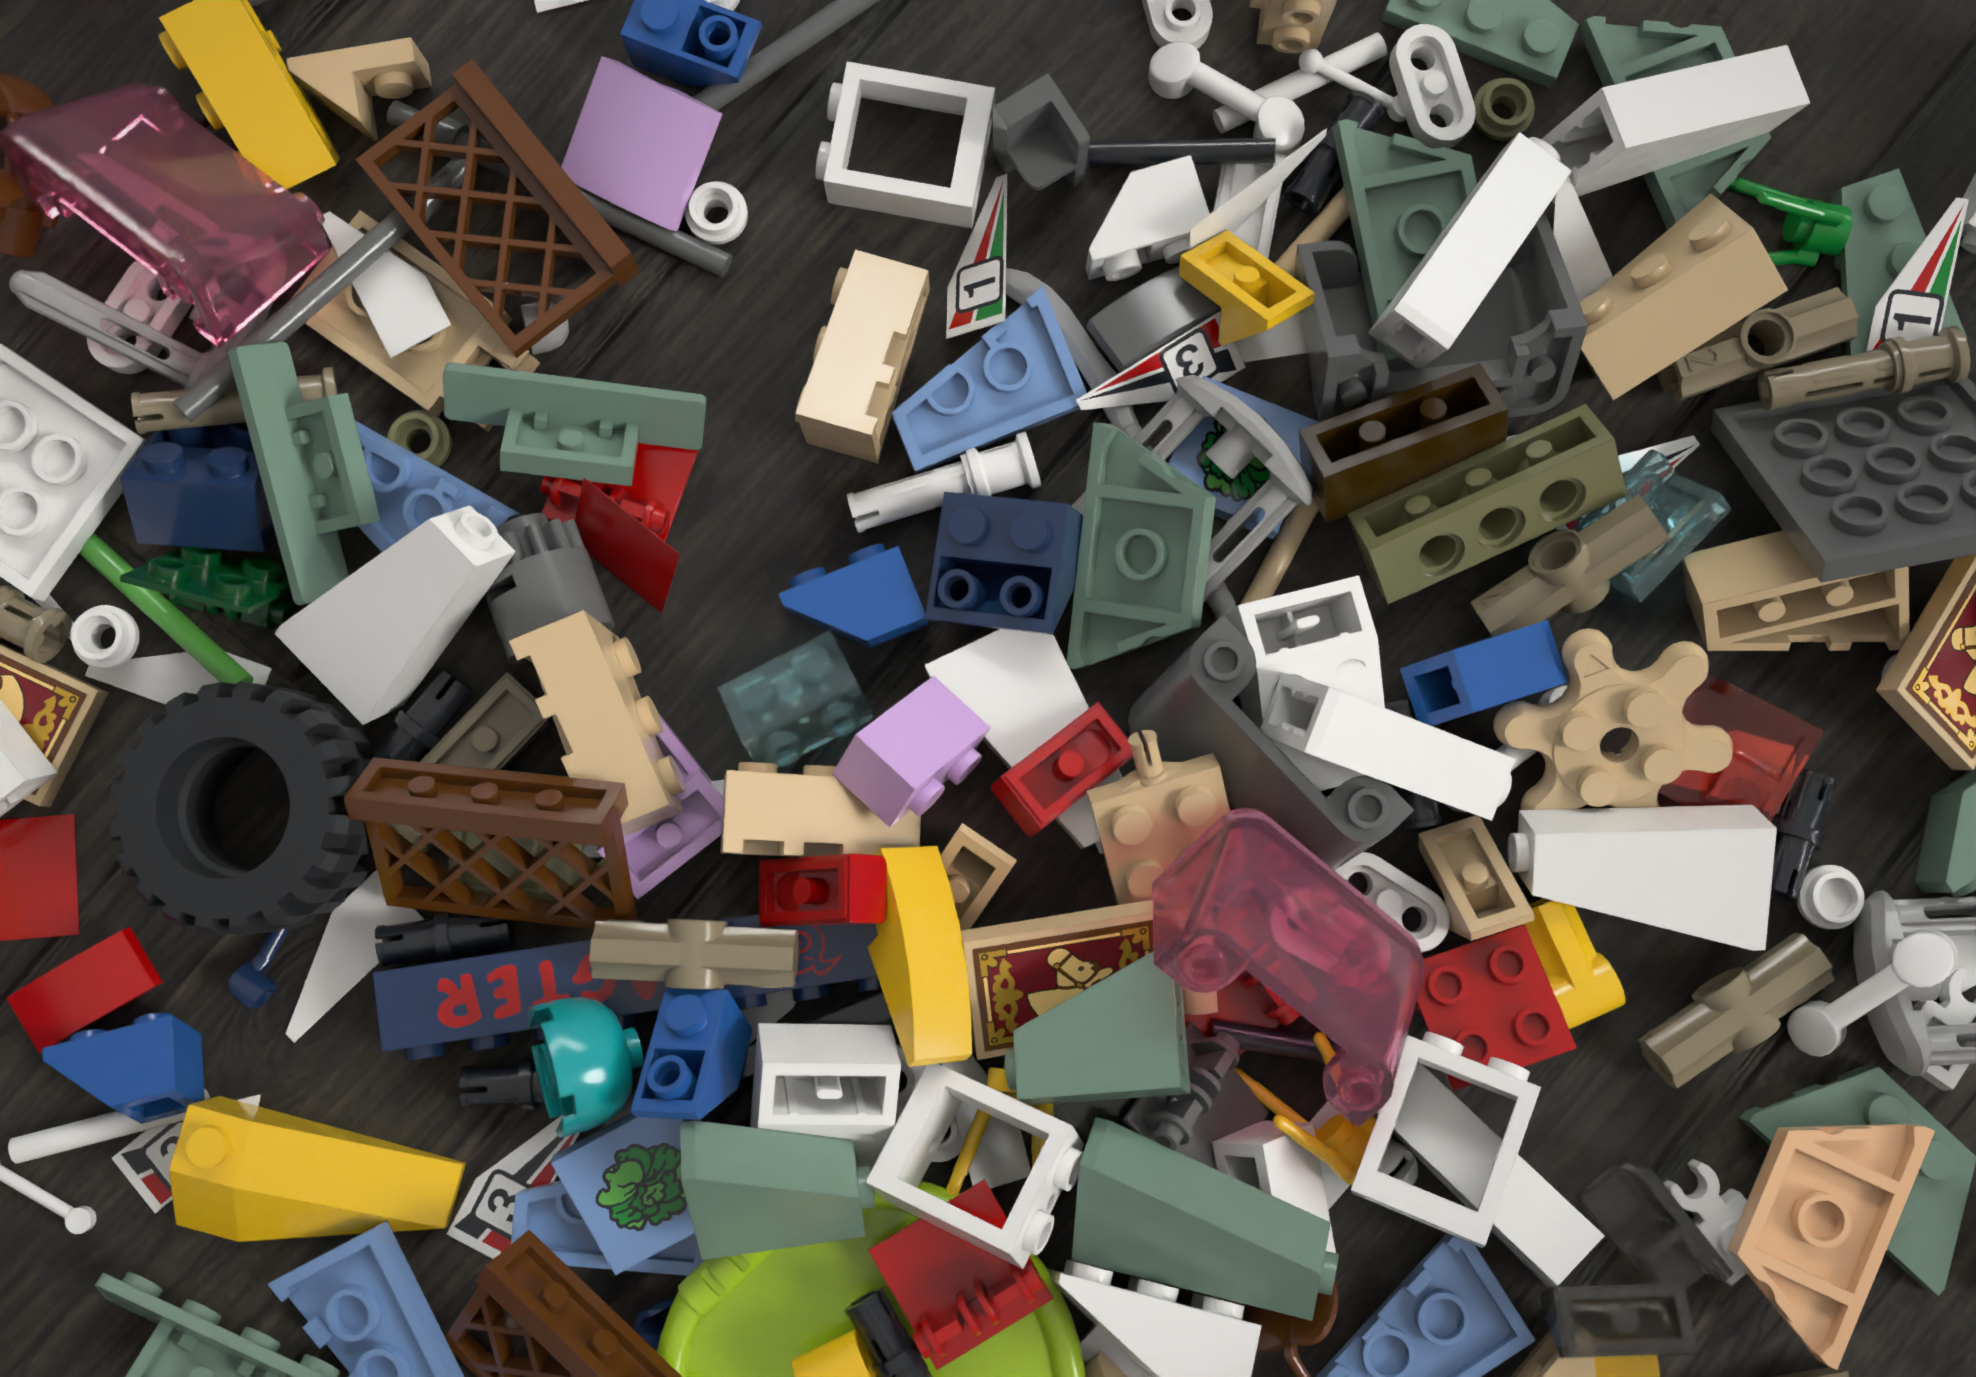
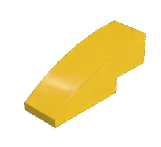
M938 846L881 848L876 855L883 856L887 863V916L883 923L875 924L878 935L868 946V951L908 1067L967 1060L972 1054L971 1008L967 966L954 899Z

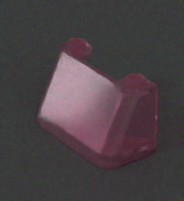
M135 81L21 116L0 132V145L30 203L51 219L59 213L65 218H69L74 213L79 215L153 272L158 278L163 293L174 301L179 297L189 305L193 303L200 315L193 322L195 330L219 348L330 252L325 232L321 226L325 222V218L318 206L309 197L301 192H296L293 195L183 112L175 98L160 85L155 84L150 87L143 82Z
M1251 808L1230 810L1210 826L1152 883L1154 965L1179 985L1190 991L1201 993L1219 991L1233 982L1244 970L1249 972L1336 1043L1337 1054L1331 1058L1323 1072L1322 1081L1325 1095L1334 1108L1360 1127L1381 1109L1392 1095L1425 971L1419 943L1412 934L1268 815Z

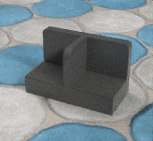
M1049 73L993 106V156L1005 174L1017 169L1027 186L1033 190H1042L1065 176L1071 187H1075L1084 181L1090 136Z

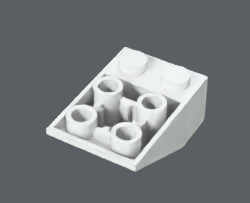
M1359 576L1241 604L1225 615L1247 638L1255 652L1257 663L1254 676L1238 695L1243 712L1259 729L1262 726L1282 672L1335 688L1385 708L1378 637ZM1270 739L1320 791L1338 787L1352 777L1365 775Z
M758 1023L750 1127L853 1140L857 1167L871 1166L872 1171L895 1127L901 1062L891 1025Z
M1066 1260L1064 1272L1048 1269L1051 1274V1281L1060 1289L1061 1293L1151 1377H1251L1262 1325L1242 1320L1245 1306L1193 1293L1191 1306L1176 1302L1179 1289L1131 1276L1129 1277L1127 1289L1110 1285L1113 1275L1112 1271Z

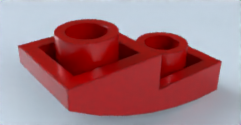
M128 927L57 966L6 999L40 1054L43 1052L42 1048L62 1043L70 1038L71 1035L83 1030L102 1017L123 1008L163 983L131 927Z

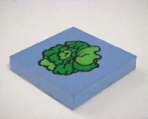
M1202 377L1236 396L1260 415L1284 440L1301 464L1299 430L1319 423L1318 421L1208 377ZM1205 417L1172 452L1168 464L1216 497L1214 516L1227 521L1269 479V469L1257 457H1254L1234 479H1231L1205 454L1227 429L1214 417ZM1258 511L1243 528L1252 531L1265 517V511ZM1282 521L1267 536L1268 538H1275Z
M631 1113L559 1151L552 1157L551 1164L615 1275L695 1233L681 1182L680 1122L689 1121L688 1119L635 1117Z

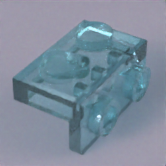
M1653 449L1649 450L1623 477L1628 496L1588 513L1572 529L1580 532L1637 494L1643 498L1663 526L1670 541L1609 579L1611 587L1639 602H1642L1731 510L1721 493L1677 475L1664 454Z
M831 630L717 687L743 746L752 760L757 763L778 764V767L790 765L807 752L835 738L844 737L852 733L858 726L872 720L874 717Z

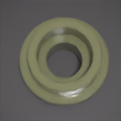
M1499 78L1491 80L1479 89L1473 99L1476 110L1474 124L1483 135L1493 140H1512L1519 132L1521 134L1525 132L1534 117L1535 105L1532 94L1528 87L1517 79ZM1492 106H1505L1510 112V119L1498 117L1492 111Z
M424 410L409 411L399 416L391 425L387 435V439L437 467H440L446 461L452 447L451 433L445 422L437 415L434 416ZM420 434H429L431 442L428 449L421 453H414L412 450L414 438Z

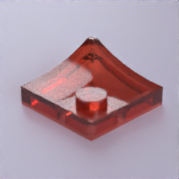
M1708 673L1704 682L1686 699L1682 714L1692 724L1701 726L1714 725L1722 728L1730 736L1733 743L1732 759L1726 768L1716 773L1697 770L1682 771L1676 780L1663 784L1658 792L1684 806L1754 805L1771 822L1824 731Z

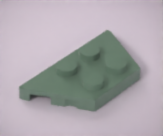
M1593 16L1586 19L1579 28L1580 35L1603 87L1735 57L1720 26L1691 24L1688 27L1679 28L1668 22L1643 20L1636 27L1605 24L1606 17ZM1768 132L1644 174L1643 177L1666 229L1671 228L1710 193L1718 198L1734 181L1740 171L1771 139L1770 133Z
M1346 119L1338 121L1332 127L1373 327L1475 188L1477 181L1470 154L1446 147L1429 148L1418 139L1397 133L1392 137L1357 128L1359 122ZM1375 339L1377 352H1384L1387 363L1398 357L1396 353Z
M1093 423L1067 653V664L1071 669L1084 668L1198 628L1201 625L1216 497L1113 424Z
M1867 1064L1840 1074L1835 1081L1828 1084H1814L1793 1092L1794 1096L1764 1108L1756 1106L1744 1111L1739 1118L1769 1146L1778 1127L1914 1123L1934 1130L1935 1133L1885 1253L1925 1291L1937 1296L1943 1292L1976 1164V1156L1880 1067Z

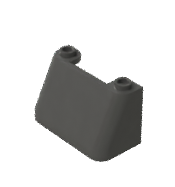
M1546 214L1541 215L1450 348L1421 369H1416L1400 356L1387 363L1384 352H1377L1375 338L1368 334L1372 328V322L1362 273L1358 272V259L1354 249L1349 244L1341 241L1297 244L1295 259L1296 279L1315 292L1314 303L1301 310L1314 403L1319 422L1478 363L1482 365L1509 408L1508 418L1545 412L1560 403L1569 391L1588 324Z
M1222 615L1136 700L1130 709L1128 717L1129 732L1131 735L1135 732L1138 733L1146 753L1141 730L1154 731L1157 735V744L1162 762H1184L1213 753L1220 765L1239 851L1268 881L1278 888L1286 890L1307 889L1388 836L1414 809L1389 784L1367 775L1348 779L1340 784L1328 797L1322 794L1232 701L1254 676L1257 662L1254 649L1247 638Z

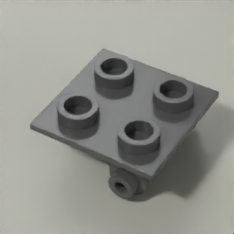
M1188 1021L1185 1024L1191 1094L1137 1098L1123 1120L1135 1133L1217 1170L1212 1142L1264 1121L1270 1110L1257 1099L1250 1087L1233 1069L1240 1060L1237 1052L1240 1048L1239 1042L1226 1032H1218L1215 1037H1205L1192 1021Z

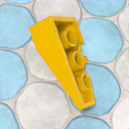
M217 1096L188 1105L170 1164L169 1176L176 1225L233 1241L244 1242L362 1234L386 1220L393 1232L446 1228L449 1225L466 1162Z

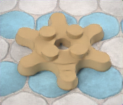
M1590 628L1578 630L1571 634L1564 642L1561 654L1562 661L1568 671L1569 682L1562 696L1554 702L1544 705L1531 704L1525 701H1513L1504 705L1497 712L1493 722L1494 732L1504 745L1517 749L1536 750L1545 759L1543 777L1525 793L1521 801V810L1578 809L1585 805L1594 807L1608 805L1610 808L1660 807L1657 794L1663 784L1673 782L1685 770H1697L1707 773L1719 772L1729 765L1733 752L1732 740L1722 728L1714 725L1701 726L1692 724L1682 714L1686 699L1704 682L1708 674V656L1699 645L1688 641L1674 643L1666 648L1658 660L1650 667L1638 671H1629L1616 664L1612 653V645L1607 636L1599 630ZM1619 727L1632 730L1628 743L1621 748L1622 754L1616 755L1614 752L1600 750L1601 740L1610 730Z

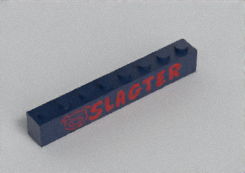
M759 914L717 920L728 921V926L799 930V962L795 987H784L782 989L724 984V989H716L728 990L740 1010L767 1006L766 993L792 990L793 1001L828 997L832 995L830 984L856 980L857 992L882 989L868 951V946L878 935L875 924L761 927ZM591 940L373 972L382 1052L404 1049L406 1061L446 1054L444 1042L469 1039L470 1051L509 1045V1032L534 1029L535 1041L544 1040L541 1025L529 1028L528 1008L557 999L583 997L600 1001L615 1013L622 1028L639 1025L638 1013L659 1010L665 988L670 987H664V982L592 978L591 964L589 962Z

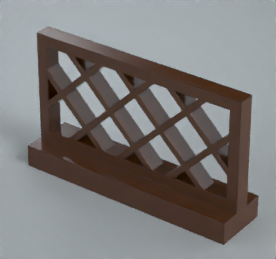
M471 59L452 73L456 81L455 85L355 160L516 358H518L615 282L621 288L639 274L640 271L630 250L473 59ZM459 108L471 122L468 146L435 143L437 124ZM423 135V141H415ZM481 135L492 149L479 148ZM399 152L421 154L417 184L390 182L379 167ZM433 156L466 159L462 189L429 186ZM478 161L505 163L510 170L507 194L474 191ZM520 183L532 197L519 196ZM402 196L415 197L414 210ZM427 199L460 202L456 233L429 230L424 222ZM472 203L505 207L501 238L468 234ZM517 208L539 210L546 213L549 217L547 242L513 239ZM559 231L571 245L557 244ZM441 244L455 245L453 258ZM467 246L500 250L496 281L471 279L466 276L463 270ZM511 251L545 255L541 286L507 282ZM556 256L583 259L595 273L575 290L552 287ZM480 292L494 293L493 307ZM506 294L539 298L537 319L515 335L503 321ZM550 299L561 300L549 309Z
M373 758L344 797L349 819L365 822L387 906L593 930L595 928V921H607L608 919L638 921L621 825V817L628 806L625 783ZM389 824L411 826L421 835L411 843L391 828ZM448 830L472 832L482 842L472 850ZM510 837L535 839L545 848L534 857ZM430 841L457 862V864L447 871L420 849ZM572 843L604 847L605 857L596 863ZM492 848L519 870L508 878L482 858V856ZM556 855L581 875V877L570 885L544 864ZM407 864L429 881L432 886L404 885L400 867ZM467 870L494 892L491 894L475 893L457 878ZM529 877L551 894L554 899L552 901L536 900L520 888L519 885ZM592 884L613 901L614 908L597 907L583 896L581 892Z
M530 1230L526 1231L485 1266L476 1279V1282L479 1284L478 1288L445 1335L453 1354L477 1377H682ZM502 1307H503L510 1315H504V1312H503ZM470 1329L487 1331L493 1352H488L468 1333ZM509 1334L524 1336L529 1357L515 1356ZM550 1354H551L557 1361H551Z

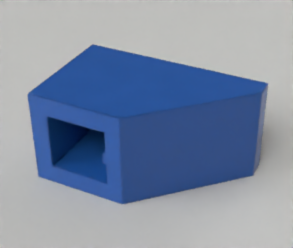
M634 0L620 36L633 66L688 87L739 83L762 25L761 21L705 0Z
M875 544L863 548L848 557L849 566L826 574L824 567L805 571L789 580L791 589L778 593L784 608L790 615L870 649L928 626V620L925 619V611L898 546L886 551L883 544Z
M1548 620L1466 645L1400 668L1417 721L1430 726L1569 682Z
M665 988L631 1107V1112L635 1117L701 1120L738 1089L753 1029L728 990Z
M168 1013L146 1014L136 1018L133 1025L111 1031L100 1029L80 1031L71 1035L68 1042L42 1048L43 1061L107 1106L141 1124L185 1113L189 1104L205 1100L201 1033Z

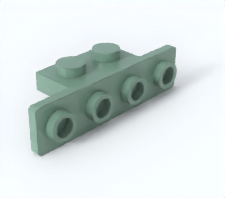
M285 342L235 347L229 350L228 356L293 600L297 605L309 604L349 576L337 531L381 521L348 393L303 402L290 349Z
M454 362L445 364L443 372L445 417L450 420L505 426L500 449L501 471L583 480L585 477L592 482L632 486L638 443L691 450L702 448L707 398L702 394Z
M127 1272L122 1281L102 1273L94 1285L106 1300L158 1324L125 1377H338L340 1373L334 1366L311 1355L304 1354L300 1363H297L276 1353L281 1344L256 1329L245 1327L239 1336L217 1326L222 1317L200 1303L186 1299L182 1307L179 1308L158 1298L163 1289L137 1274Z

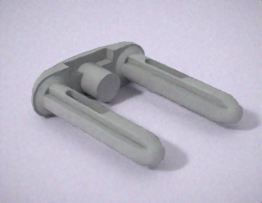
M86 155L79 156L72 163L71 173L86 192L243 276L244 284L236 300L206 285L190 313L189 319L218 333L217 338L209 351L201 353L152 328L149 324L138 321L41 271L18 270L11 276L9 287L25 307L184 386L185 389H189L228 355L230 349L237 347L265 322L273 303L280 275L281 254L271 238L259 243L212 217L206 211L197 209L106 158ZM160 209H168L221 238L225 242V247H220L164 217L160 213ZM107 320L164 349L167 352V358L164 360L114 336L103 330L99 322Z
M1196 375L1178 377L1175 380L1177 382V393L1135 435L1134 440L1147 448L1169 424H1172V430L1152 450L1154 454L1165 461L1205 417H1214L1227 431L1205 454L1231 479H1234L1254 457H1257L1269 469V479L1234 516L1227 520L1223 528L1211 539L1204 603L1296 505H1311L1313 486L1289 446L1260 415L1236 396L1212 382ZM1086 491L1072 505L1082 515ZM1264 510L1265 517L1219 563L1217 561L1218 553L1258 511Z
M1883 890L1873 892L1864 901L1863 908L1853 925L1854 962L1858 985L1893 963L1892 956L1897 943L1916 930L1935 929L1947 936L1976 935V896H1944L1938 898L1893 900L1889 893ZM1969 915L1971 917L1929 919L1926 916ZM1941 983L1932 987L1921 988L1910 985L1866 1013L1886 1057L1900 1070L1910 1076H1922L1927 1072L1928 1067L1933 1065L1976 1064V1047H1961L1957 1043L1976 1041V1023L1926 1026L1922 1010H1913L1911 1001L1936 1000L1941 992Z

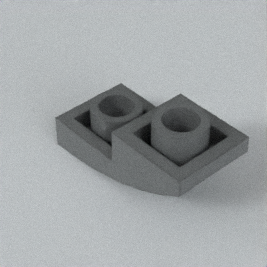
M1179 266L1138 286L1089 319L1086 328L1117 370L1122 372L1221 311V307L1180 277Z

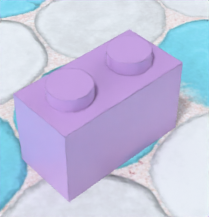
M933 676L855 734L832 774L888 827H891L909 811L914 812L918 817L926 812L943 793L945 786L942 784L948 779L955 785L962 782L981 761L982 755L976 749L991 727Z

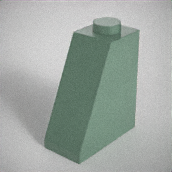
M1170 948L1156 949L1013 1030L1014 1049H1007L1005 1055V1073L1009 1089L1017 1091V1100L1032 1106L1191 1094L1179 957Z
M695 1120L680 1122L681 1182L702 1260L865 1237L863 1209L875 1207L873 1188L866 1183L871 1172V1166L857 1167L853 1140Z

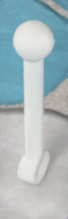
M1316 49L1305 50L1300 55L1299 66L1304 73L1313 74L1318 72L1355 92H1365L1374 97L1383 107L1387 108V113L1392 120L1396 122L1406 120L1399 95L1392 97L1323 61L1321 53Z
M0 1163V1181L65 1219V1226L71 1233L82 1234L92 1229L95 1225L96 1214L91 1207L79 1206L74 1208Z

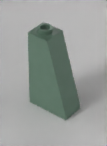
M1095 1118L1079 1164L1072 1261L1313 1321L1318 1293L1332 1296L1339 1254L1326 1251L1331 1222L1114 1122Z

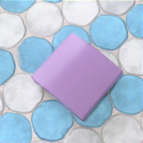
M601 56L561 168L574 184L666 229L678 231L721 120L722 113L677 89L664 86L619 61Z
M660 714L663 732L655 736L663 757L671 755L682 775L685 792L677 795L684 812L624 836L632 890L637 899L641 898L721 835L723 796ZM598 846L597 851L604 858V847Z

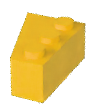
M194 0L159 17L166 31L159 34L164 49L180 71L188 67L203 90L196 94L197 102L215 130L223 127L226 128L239 150L231 154L232 159L250 188L253 189L260 185L269 199L337 165L340 157L300 84L297 85L281 58L279 52L282 49L271 30L266 32L248 0Z

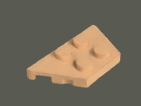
M1905 1123L1778 1127L1727 1248L1813 1356L1836 1370L1839 1367L1935 1133L1934 1130L1926 1126Z

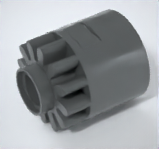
M535 513L514 518L496 527L498 534L516 552L484 596L509 663H531L525 658L516 659L509 640L582 610L586 611L610 631L614 629L615 623L574 519L561 523L560 518L548 522L545 514Z

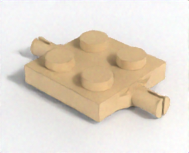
M1141 730L1146 753L1137 732L1128 738L1136 770L1130 772L1117 782L1087 790L1086 792L1117 904L1122 905L1169 898L1172 913L1184 910V906L1186 909L1197 907L1194 890L1207 884L1244 874L1220 765L1214 754H1207L1184 762H1162L1156 733L1152 730Z

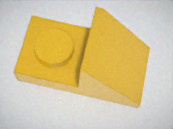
M1225 230L1180 255L1179 276L1221 307L1218 340L1221 346L1267 331L1314 303L1315 292L1229 230Z

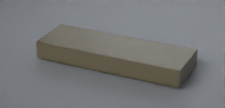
M506 672L420 762L506 770L554 719L553 716L543 719L535 701L537 697L513 674ZM389 824L391 828L411 843L421 835L411 826ZM429 841L420 850L426 854L434 844Z

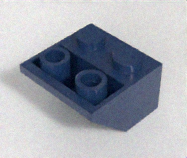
M247 423L154 431L120 478L137 543L265 552L276 533Z
M944 492L925 619L1053 635L1075 588L1083 515L1067 503Z

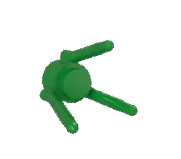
M1736 177L1727 187L1755 197L1761 204L1788 212L1783 226V238L1786 242L1793 243L1794 248L1793 250L1767 252L1775 266L1798 264L1814 267L1819 254L1837 255L1848 241L1852 228V212L1848 206L1801 198L1740 177Z

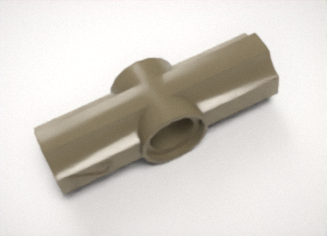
M1836 287L1776 309L1757 310L1656 374L1663 391L1668 393L1674 402H1678L1738 380L1755 379L1760 371L1770 370L1852 341L1858 336L1856 326L1859 316L1851 297L1845 296ZM1748 334L1760 339L1765 350L1764 356L1758 355L1751 349L1748 344Z
M1637 494L1580 532L1563 529L1544 536L1530 551L1529 564L1471 601V604L1493 637L1542 622L1560 610L1569 614L1583 613L1594 608L1605 598L1609 592V579L1668 543L1670 538L1649 506Z
M613 919L595 921V928L591 937L589 960L592 978L664 982V987L683 989H724V984L782 989L784 987H795L799 962V930L728 926V921L668 919V924Z
M1793 933L1744 968L1735 967L1706 981L1692 994L1694 1002L1667 1018L1665 1022L1638 1039L1642 1048L1641 1053L1651 1068L1668 1086L1679 1088L1728 1053L1734 1054L1746 1051L1772 1036L1780 1028L1781 1022L1778 1020L1779 1018L1807 1001L1811 996L1835 980L1831 971L1832 965L1822 950L1811 943L1804 934Z

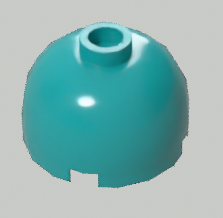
M564 998L530 1006L528 1008L529 1028L541 1025L544 1043L531 1047L544 1103L550 1119L564 1116L555 1130L558 1137H566L584 1132L611 1120L624 1108L632 1092V1069L643 1066L642 1048L635 1028L623 1030L617 1016L610 1008L600 1001L588 998Z

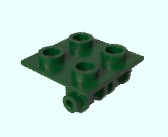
M181 546L180 549L162 557L152 558L149 560V563L120 576V582L158 591L162 595L169 596L170 602L174 605L203 612L207 610L209 614L219 615L224 610L225 616L229 619L237 620L241 616L240 621L268 629H274L277 624H283L293 615V603L285 600V594L291 590L285 571H282L283 566L280 563L268 559L249 558L242 561L222 556L221 549Z

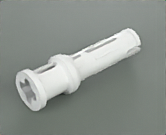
M1026 432L1016 434L1014 442L978 452L975 448L965 450L966 453L960 454L962 461L857 493H848L847 499L852 517L856 519L857 531L861 533L872 527L942 507L944 492L991 496L992 494L1029 484L1032 489L1042 486Z

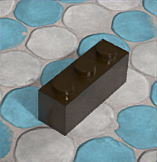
M1478 363L1300 429L1301 466L1313 486L1312 497L1326 523L1347 516L1348 513L1506 441L1509 408L1482 365Z

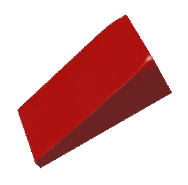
M1097 702L1000 776L991 785V790L1028 837H1032L1086 795L1087 790L1095 788L1133 758L1131 746L1128 743V738L1101 704Z
M849 853L760 860L759 923L761 927L880 924L886 920L887 863L886 859L881 855Z

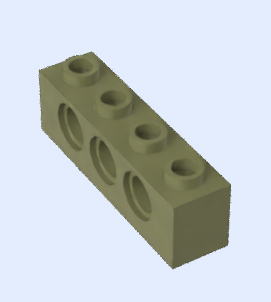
M1584 404L1348 513L1347 516L1366 568L1385 600L1390 604L1628 495L1615 439L1591 409Z

